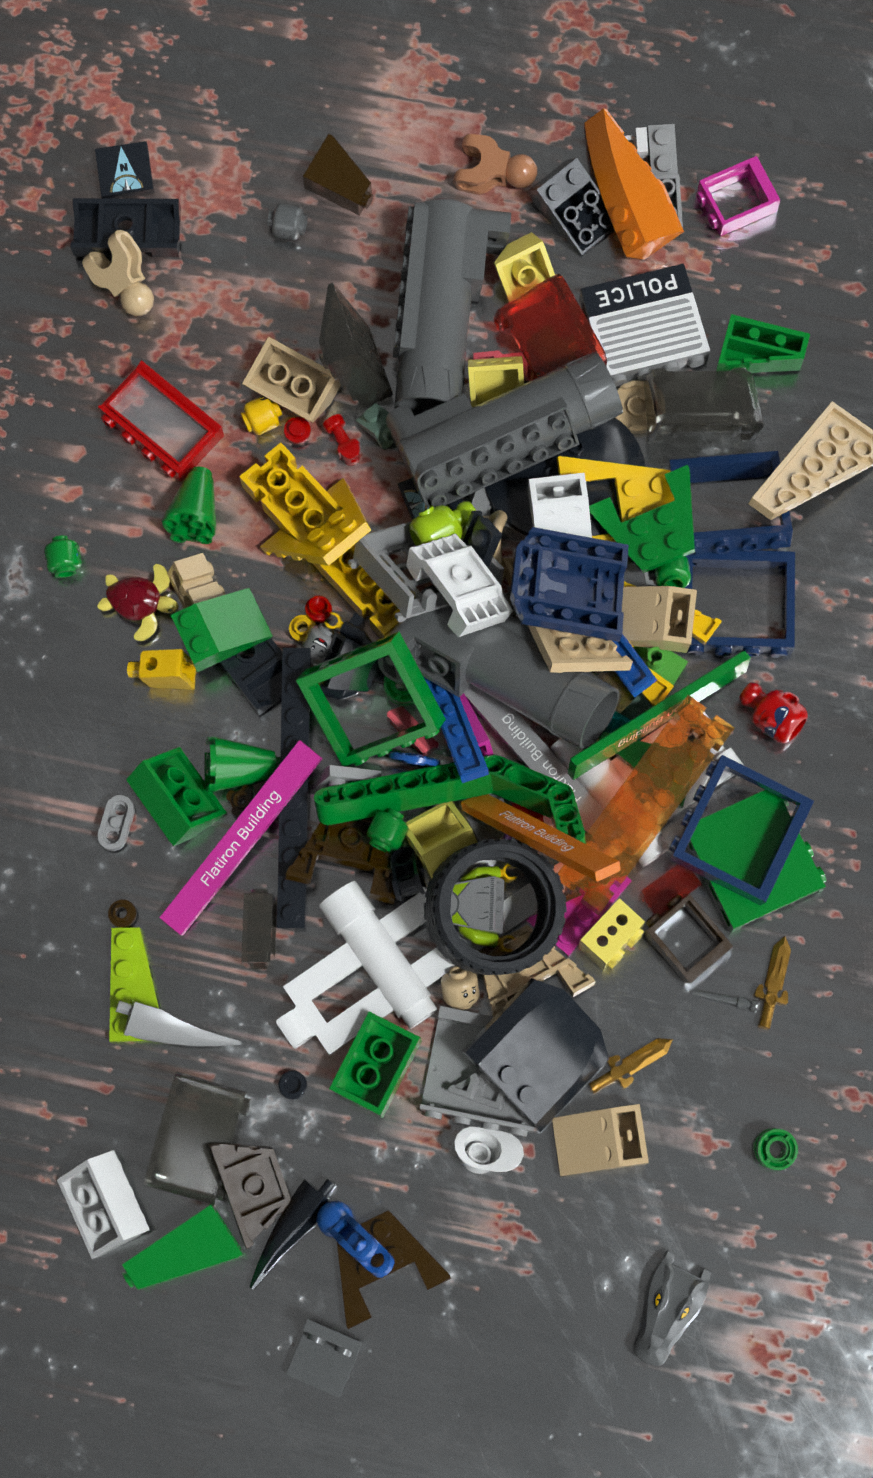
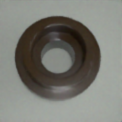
M124 899L112 903L108 910L110 922L119 928L129 927L134 923L137 916L135 906L130 901ZM122 908L126 909V916L124 918H119L117 916L118 910Z

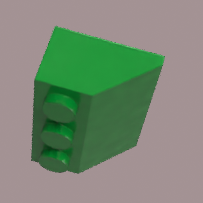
M180 747L143 760L126 779L173 846L194 838L227 814L213 792H206L208 785Z
M369 1011L329 1090L383 1118L422 1043L421 1037Z

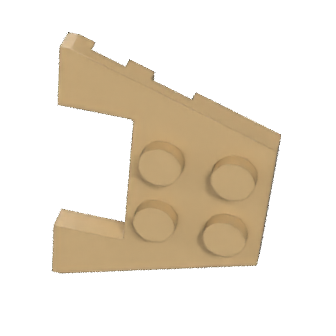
M525 925L509 934L515 940L506 938L503 942L506 949H513V951L516 950L528 939L533 929ZM498 946L495 948L486 947L478 951L490 956H502L511 953L501 951ZM555 947L551 949L548 955H544L540 962L523 971L503 975H483L493 1017L531 978L543 981L557 973L572 997L594 986L595 980L592 976L586 975L577 968V964L572 960L562 956L555 950Z

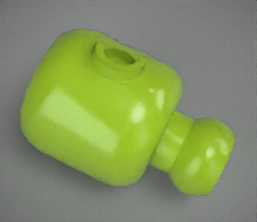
M469 501L459 503L453 511L445 505L429 506L427 510L419 512V516L413 519L409 525V532L414 544L419 546L423 543L426 544L433 540L436 541L443 537L452 536L453 534H456L461 539L463 534L462 528L466 526L471 512L476 511V509Z

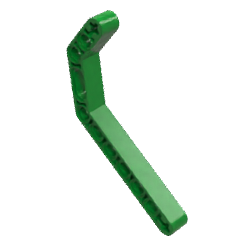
M498 755L484 757L489 775L465 783L461 782L455 764L448 763L319 789L314 795L319 822L325 825H334L374 817L376 813L380 811L388 812L389 809L400 812L495 794L550 818L554 828L586 844L585 830L572 788L565 783Z

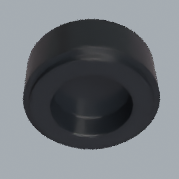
M288 1071L280 1077L278 1087L280 1093L285 1098L297 1100L305 1095L308 1084L302 1073Z

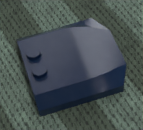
M532 527L527 537L517 545L514 553L510 600L521 624L620 642L624 612H622L624 573L627 568L629 545Z

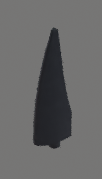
M306 1179L302 1181L293 1194L291 1202L279 1217L265 1244L249 1286L251 1289H254L285 1253L317 1225V1213L320 1208L328 1201H333L328 1197L336 1187L332 1181L326 1179L320 1189Z

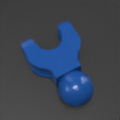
M337 1200L328 1201L320 1208L317 1213V1224L324 1235L334 1238L373 1276L382 1278L390 1273L395 1262L393 1256L353 1218L352 1211L347 1204ZM375 1254H382L384 1256V1262L380 1267H373L371 1264V1259Z

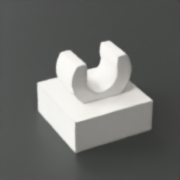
M636 128V137L632 135H626L625 137L636 147L637 153L642 160L648 163L647 128Z

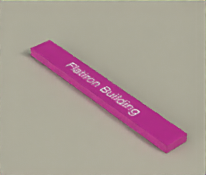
M299 740L159 918L178 934L184 935L323 758Z

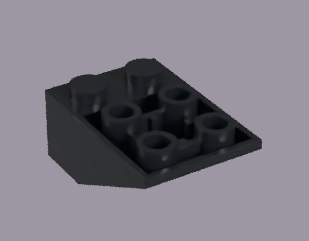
M578 158L564 161L527 191V194L541 214L580 255H583L614 230L600 190Z

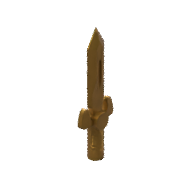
M786 936L773 947L765 982L768 990L767 995L763 992L764 986L762 984L757 987L754 993L756 998L764 1000L759 1027L764 1029H770L776 1003L783 1005L788 1003L787 991H783L780 998L777 996L778 991L783 988L791 953Z
M655 1039L622 1059L620 1066H615V1063L621 1059L619 1055L609 1057L607 1063L611 1070L588 1083L591 1091L596 1093L614 1081H619L623 1088H627L634 1078L630 1076L624 1079L622 1076L628 1073L632 1075L667 1054L673 1039Z

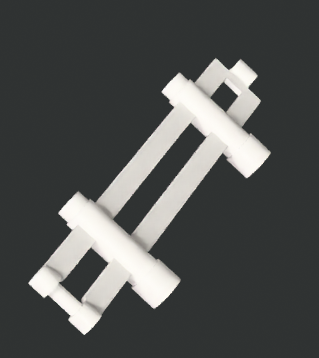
M698 702L691 704L673 719L641 740L676 750L685 744L687 737L694 735L712 760L717 762L719 757L724 755L744 765L733 749L729 748L726 750L708 726L711 720ZM561 738L550 748L567 769L570 758L583 751V749ZM617 756L612 761L608 758L576 778L625 832V835L604 853L615 858L627 850L631 856L636 857L642 867H645L668 851L669 845L662 837L663 832L659 827L696 802L693 800V797L700 784L705 786L709 776L705 775V772L710 763L707 765L701 764L692 770L683 808H678L674 805L675 803L662 792L642 804L627 784L639 774L626 764L627 762L620 756ZM724 769L717 786L729 780L735 774ZM543 816L544 823L553 827L551 819ZM512 837V840L517 841V843L519 844L522 843L521 841ZM592 840L589 841L588 843H586L587 845H589V846H591V847H593V848H595V849L601 851V850L593 843ZM496 860L478 861L468 867L460 875L456 883L460 882L462 876L476 867L498 866L502 869L507 863ZM560 862L553 869L555 873L559 874L561 883H563V893L587 877ZM356 881L341 887L319 905L320 910L337 935H342L346 943L283 986L296 1007L277 1019L276 1023L294 1049H297L312 1037L317 1036L328 1054L331 1055L356 1037L369 1011L382 1018L394 1011L397 1017H402L409 1029H412L438 1010L430 999L431 994L427 987L442 978L455 965L452 964L450 959L447 960L437 948L410 965L396 945V942L427 922V920H424L425 894L418 893L380 920L374 913V906ZM530 883L504 900L503 934H498V937H501L537 912V900ZM458 932L459 936L476 951L486 947L474 944ZM363 966L377 986V989L327 1023L312 1000Z

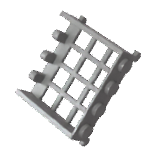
M411 522L366 534L355 543L354 557L348 560V564L352 569H356L361 565L389 599L400 609V612L395 613V618L398 622L450 606L440 591L434 593L432 589H427L422 594L415 587L431 582L438 590L430 577L415 581V579L409 580L401 571L408 569L406 566L407 562L396 565L388 556L403 551L408 557L409 548L416 547L409 532ZM493 557L488 569L501 585L504 568Z

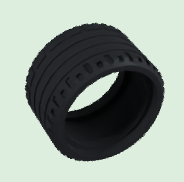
M489 839L466 846L454 852L442 862L432 875V880L428 883L425 893L426 903H424V920H427L428 924L426 928L432 942L435 941L438 951L447 960L450 959L455 966L481 975H503L520 972L534 966L543 959L544 955H548L558 942V935L562 934L566 920L564 913L567 912L566 895H563L562 890L564 886L561 883L559 874L554 872V866L544 855H539L536 849L524 843L519 844L515 840ZM482 860H496L518 869L530 882L537 900V918L530 936L519 948L502 956L486 955L471 948L459 936L450 914V899L457 880L468 867Z

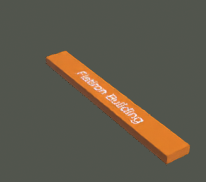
M489 794L472 797L461 802L462 811L596 882L621 870L618 860Z

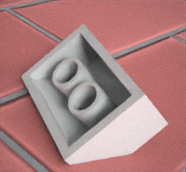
M114 1150L84 1161L57 1179L91 1259L97 1258L150 1230Z

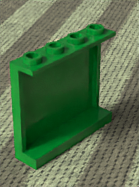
M767 790L761 791L700 819L688 843V847L694 857L757 888L790 820L791 815L787 809L789 803ZM800 833L767 902L761 906L703 877L730 933L815 892L819 893L826 887L824 882H827L826 876L820 866H815L812 859L814 856L813 850L808 841H803Z

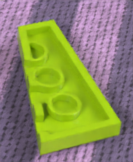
M140 927L111 928L109 1042L111 1043L152 1042L124 1035L128 1015L116 1012L118 1001L132 1004L133 1001L160 1009Z

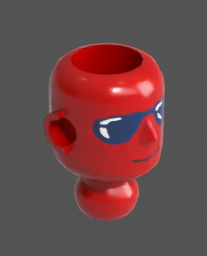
M750 682L739 696L740 703L743 706L754 709L752 721L755 726L778 743L785 744L793 740L807 721L808 713L805 707L799 703V698L791 692L776 689L766 694L758 683Z

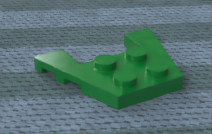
M688 465L664 474L675 499L674 501L634 518L620 522L610 497L589 506V512L592 517L599 522L615 542L629 545L628 557L642 573L695 552L690 469Z

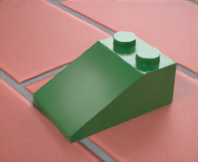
M250 588L195 603L171 615L197 672L273 637Z

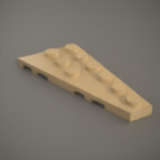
M832 401L754 494L748 504L772 520L872 467L873 430Z

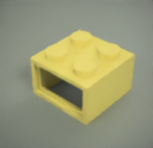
M522 356L468 360L472 407L524 384Z
M452 801L439 804L406 822L409 830L405 837L431 879L439 865L450 855L466 846L477 843L472 828Z
M619 898L580 940L578 949L602 971L607 966L613 969L625 954L623 949L627 945L632 948L640 940L644 933L642 927L645 921ZM619 917L625 925H619L616 922V918ZM614 926L617 929V933L615 935L608 934V927ZM605 936L608 939V944L603 947L599 946L597 938Z

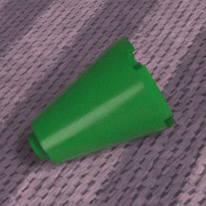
M207 736L205 745H210V752L204 753L205 783H210L206 788V792H216L266 781L280 765V757H276L275 751L215 736Z

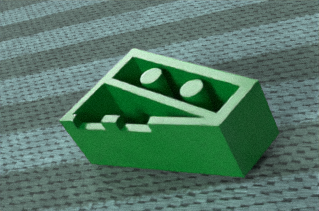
M731 314L715 375L798 371L805 357L810 334Z

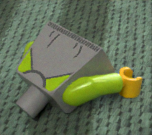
M506 864L502 869L498 866L476 867L462 876L460 882L456 883L450 899V914L453 925L458 926L459 933L474 944L492 948L498 946L503 952H511L513 949H506L503 942L506 938L515 940L512 935L498 937V934H503L504 882L510 883L517 878V876L509 877L506 874V869H514V867Z

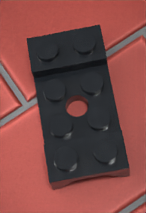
M73 198L74 237L70 244L73 256L85 257L90 252H111L108 245L109 237L115 231L120 230L118 226L122 221L128 220L133 223L132 227L123 231L128 232L132 236L141 252H152L153 257H179L181 226L179 199Z
M272 638L253 646L255 654L250 659H243L238 653L220 662L258 715H261L282 699L283 652Z

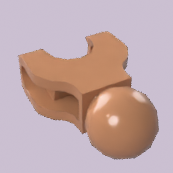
M467 134L463 138V150L468 156L477 158L480 162L473 169H459L456 171L453 185L460 191L478 195L487 193L496 186L506 187L507 181L516 188H526L533 184L536 179L537 166L533 159L525 154L511 157L510 151L501 150L496 141L490 136Z

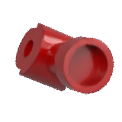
M341 414L329 417L322 425L328 434H334L338 443L339 460H342L348 466L358 464L361 459L360 442L354 438L350 439L344 431L345 421Z

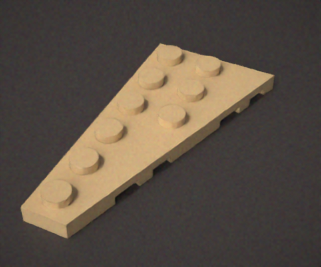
M503 558L501 566L504 568V576L511 588L514 558ZM528 625L550 672L625 671L631 669L633 661L627 655L622 657L616 651L617 645L612 640L606 641L601 638Z

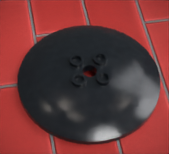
M613 418L592 430L589 429L577 434L579 445L485 487L492 507L495 511H504L507 514L506 523L516 531L527 536L533 527L528 496L529 479L559 476L557 457L559 456L645 467L642 450L631 431L620 420ZM615 479L586 482L589 506L610 497L620 520ZM590 514L592 536L608 534Z

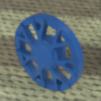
M391 751L388 757L389 759L421 766L441 765L438 759L415 753Z

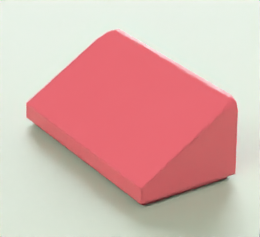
M398 707L387 712V721L397 732L419 724L404 707ZM423 736L416 739L411 746L419 754L428 757L439 747V743L433 737L425 739Z

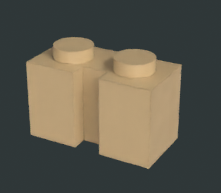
M203 553L174 561L167 573L184 609L195 603L225 595L223 587L218 585L217 581H213V566L206 560Z

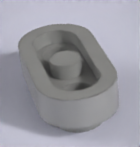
M116 795L109 799L99 827L98 841L108 851L120 850L126 844L134 818V804L124 795ZM119 807L126 808V812L123 815L116 814ZM112 833L118 834V839L115 842L108 840L109 835Z

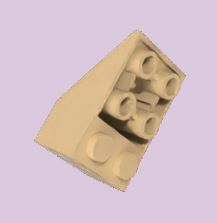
M672 586L623 587V635L632 646L659 647L661 650L687 653L692 640L697 590Z
M640 1104L561 1116L552 1120L560 1176L646 1165L649 1163Z

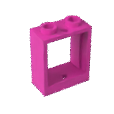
M757 156L700 180L696 192L699 205L705 207L708 212L707 217L712 229H717L720 237L777 212L780 204V198ZM748 178L761 205L724 220L711 193Z

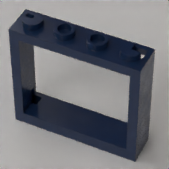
M778 451L673 459L669 460V470L674 471L688 465L690 469V483L769 477L779 466L780 458ZM787 511L779 516L781 525L694 532L695 552L689 555L726 554L737 551L753 552L761 549L778 550V548L791 547L793 528L790 512Z
M756 550L753 552L737 551L726 554L713 553L686 556L691 572V581L685 587L687 589H692L693 567L785 570V639L710 637L707 643L703 645L692 637L687 653L702 655L704 652H715L717 656H730L732 653L746 651L750 657H758L760 654H771L773 658L792 654L795 648V552Z
M721 755L717 762L711 761L705 772V775L709 776L705 786L699 785L693 797V800L697 802L693 811L687 810L680 825L684 826L680 837L675 835L668 850L672 851L669 860L761 906L767 902L814 800ZM724 769L796 805L757 888L684 852Z

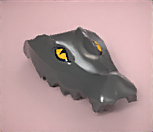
M668 1250L653 1272L646 1288L641 1331L634 1347L636 1356L653 1366H661L665 1363L673 1345L700 1312L707 1296L712 1271L704 1268L700 1273V1277H696L673 1266L675 1254Z

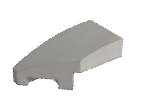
M474 1073L469 1076L470 1078L456 1085L453 1084L448 1088V1092L501 1111L506 1099V1095L484 1073L479 1075Z

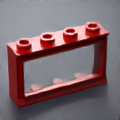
M142 360L104 403L98 406L101 413L100 419L110 429L117 428L125 442L131 446L135 443L141 448L140 453L148 461L153 462L155 460L161 465L160 469L170 479L175 477L180 482L224 437L220 424Z

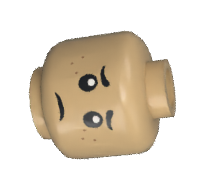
M454 966L448 973L442 976L443 1000L448 1006L454 1009L467 1010L479 999L477 974Z

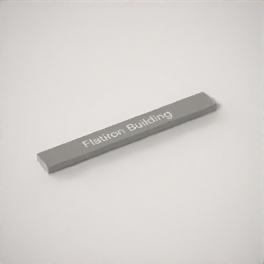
M473 685L464 692L473 708L527 768L565 783L572 788L585 834L601 852L604 853L625 835V832L577 779L572 780L567 774L568 769L514 709Z

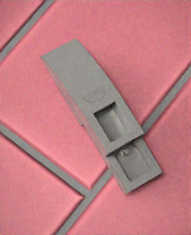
M675 124L648 125V164L652 168L651 172L665 185L683 228Z

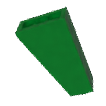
M209 1205L123 1263L122 1266L126 1271L122 1275L131 1288L136 1286L137 1290H142L241 1258L245 1253L215 1206Z

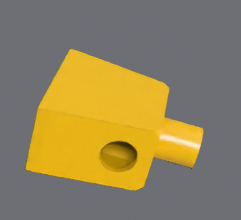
M182 649L142 651L140 661H129L127 664L128 677L139 678L149 687L195 689L196 668L190 656Z

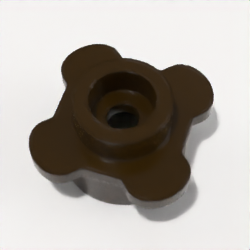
M245 785L241 790H231L227 793L226 799L231 803V813L235 817H239L253 800L252 787ZM240 799L245 800V802L242 804L239 801Z

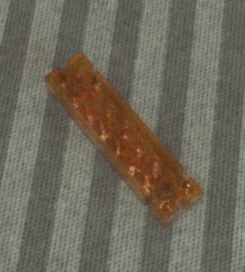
M687 695L672 717V720L677 723L675 725L669 722L666 724L585 835L587 845L618 860L621 870L598 882L589 879L587 876L566 865H563L558 872L561 883L564 886L563 890L570 895L574 890L581 893L584 897L580 902L597 915L602 912L615 894L609 888L612 884L618 888L621 886L715 756L710 752L711 748L718 752L735 729L717 715L713 720L705 716L703 713L706 707L689 695ZM695 732L698 734V737L692 742L688 737Z

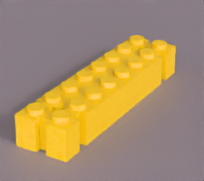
M281 442L265 455L266 463L262 467L255 463L239 476L243 489L257 503L261 499L264 512L282 531L300 543L307 539L311 531L323 526L334 512L342 510L337 505L338 503L303 465L297 469L295 457ZM355 544L329 566L312 563L359 616L365 619L369 615L370 628L380 639L386 637L399 623L395 618V613L400 612V609L393 602L389 605L387 603L382 604L384 599L390 601L389 597L361 565L356 569H352L349 566L348 560L354 557Z

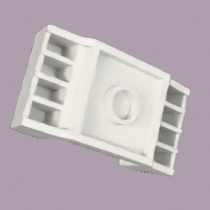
M456 534L409 548L406 564L415 581L430 577L453 609L447 625L458 637L503 623L513 610L504 597L499 582L472 546H467Z

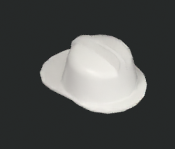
M468 1127L462 1129L454 1141L455 1151L463 1166L468 1171L477 1174L489 1171H510L521 1163L524 1156L523 1146L520 1141L512 1134L503 1131Z

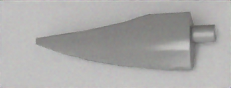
M118 1001L116 1012L128 1015L124 1035L170 1045L219 1047L241 1044L239 1040L202 1030L158 1008L133 1001L132 1004Z

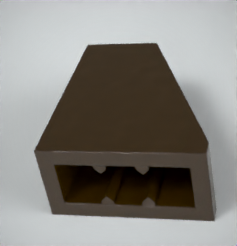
M328 134L303 175L304 188L360 216L363 209H367L370 206L374 197L371 182L335 137Z

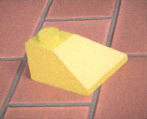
M532 232L509 243L494 262L512 311L560 288L544 243Z

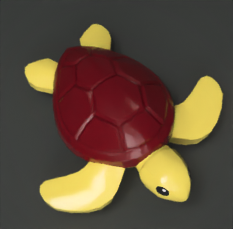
M160 564L153 566V583L142 577H130L118 581L114 575L106 576V585L108 586L106 590L107 598H102L97 607L101 611H108L114 608L125 619L142 620L140 628L134 634L136 641H145L157 631L158 623L154 613L156 610L162 613H172L179 608L178 603L173 598L160 596L169 588L170 584L168 572Z

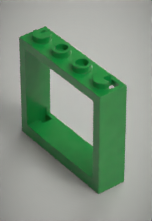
M400 631L305 669L296 680L343 767L354 764V766L361 765L374 755L382 757L397 746H401V748L408 747L416 739L423 736L425 739L431 738L440 732L439 729L446 720ZM389 655L424 722L354 749L318 683Z

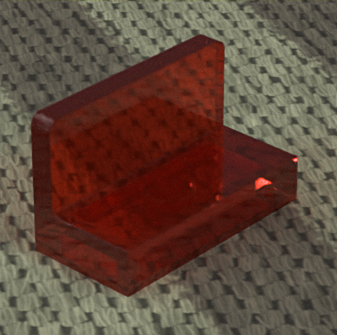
M678 864L642 889L639 896L652 914L656 912L661 914L668 908L666 903L678 893L681 896L683 894H691L701 887L702 883L693 871Z

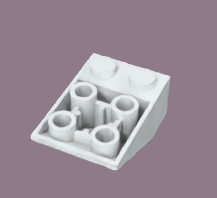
M585 473L529 479L528 496L533 527L592 538Z

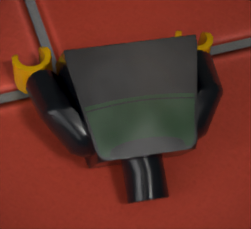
M330 612V614L337 617L338 622L335 626L325 622V625L330 629L338 628L340 632L335 631L324 662L373 641L363 629L349 621L343 622L338 613ZM377 659L318 684L326 697L343 700L356 696L359 692H368L373 680L383 683L385 675L380 670Z

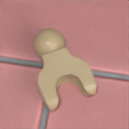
M117 230L108 239V245L112 253V263L103 253L90 252L83 259V267L95 285L109 289L114 297L121 295L120 302L122 308L128 314L143 316L153 307L154 296L151 289L146 284L141 283L145 279L141 272V250L128 232Z

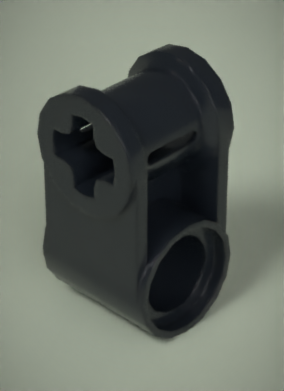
M408 846L395 850L391 855L392 886L398 901H404L405 897L417 893L425 894L427 885L424 869L414 850Z

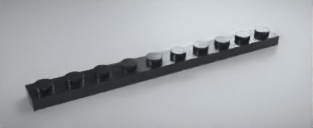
M283 648L280 764L299 740L309 747L310 705L296 680L305 669L311 667V648ZM309 777L279 814L277 928L306 929L307 884L285 878L290 865L292 866L299 856V852L308 842Z

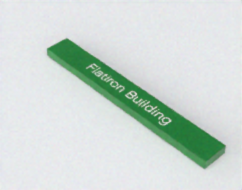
M746 651L740 652L571 757L567 774L572 780H575L671 720L691 704L701 701L746 673L751 657Z

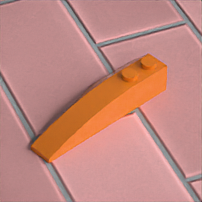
M603 108L584 123L593 170L606 210L626 257L645 260L682 234L684 230L665 185L651 172L652 168L646 161L642 160L637 153L636 147L626 139L624 131L608 110Z

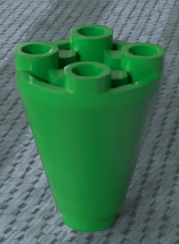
M197 466L191 469V472L186 476L163 515L162 525L171 534L170 539L174 542L184 543L192 541L210 544L216 534L214 479L212 472L205 467Z

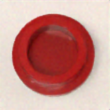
M293 417L286 422L284 434L288 441L300 444L310 437L311 427L306 419Z
M318 595L306 602L304 610L310 620L324 622L330 618L332 606L326 597Z

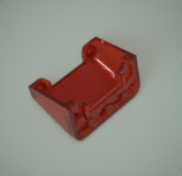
M560 274L545 279L499 308L495 313L493 320L496 329L499 332L502 331L505 335L512 334L534 374L533 380L561 367L565 363L593 352H597L607 366L606 353L568 284Z

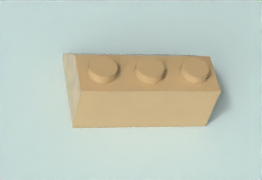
M268 337L242 384L313 423L331 404L343 380L337 373Z

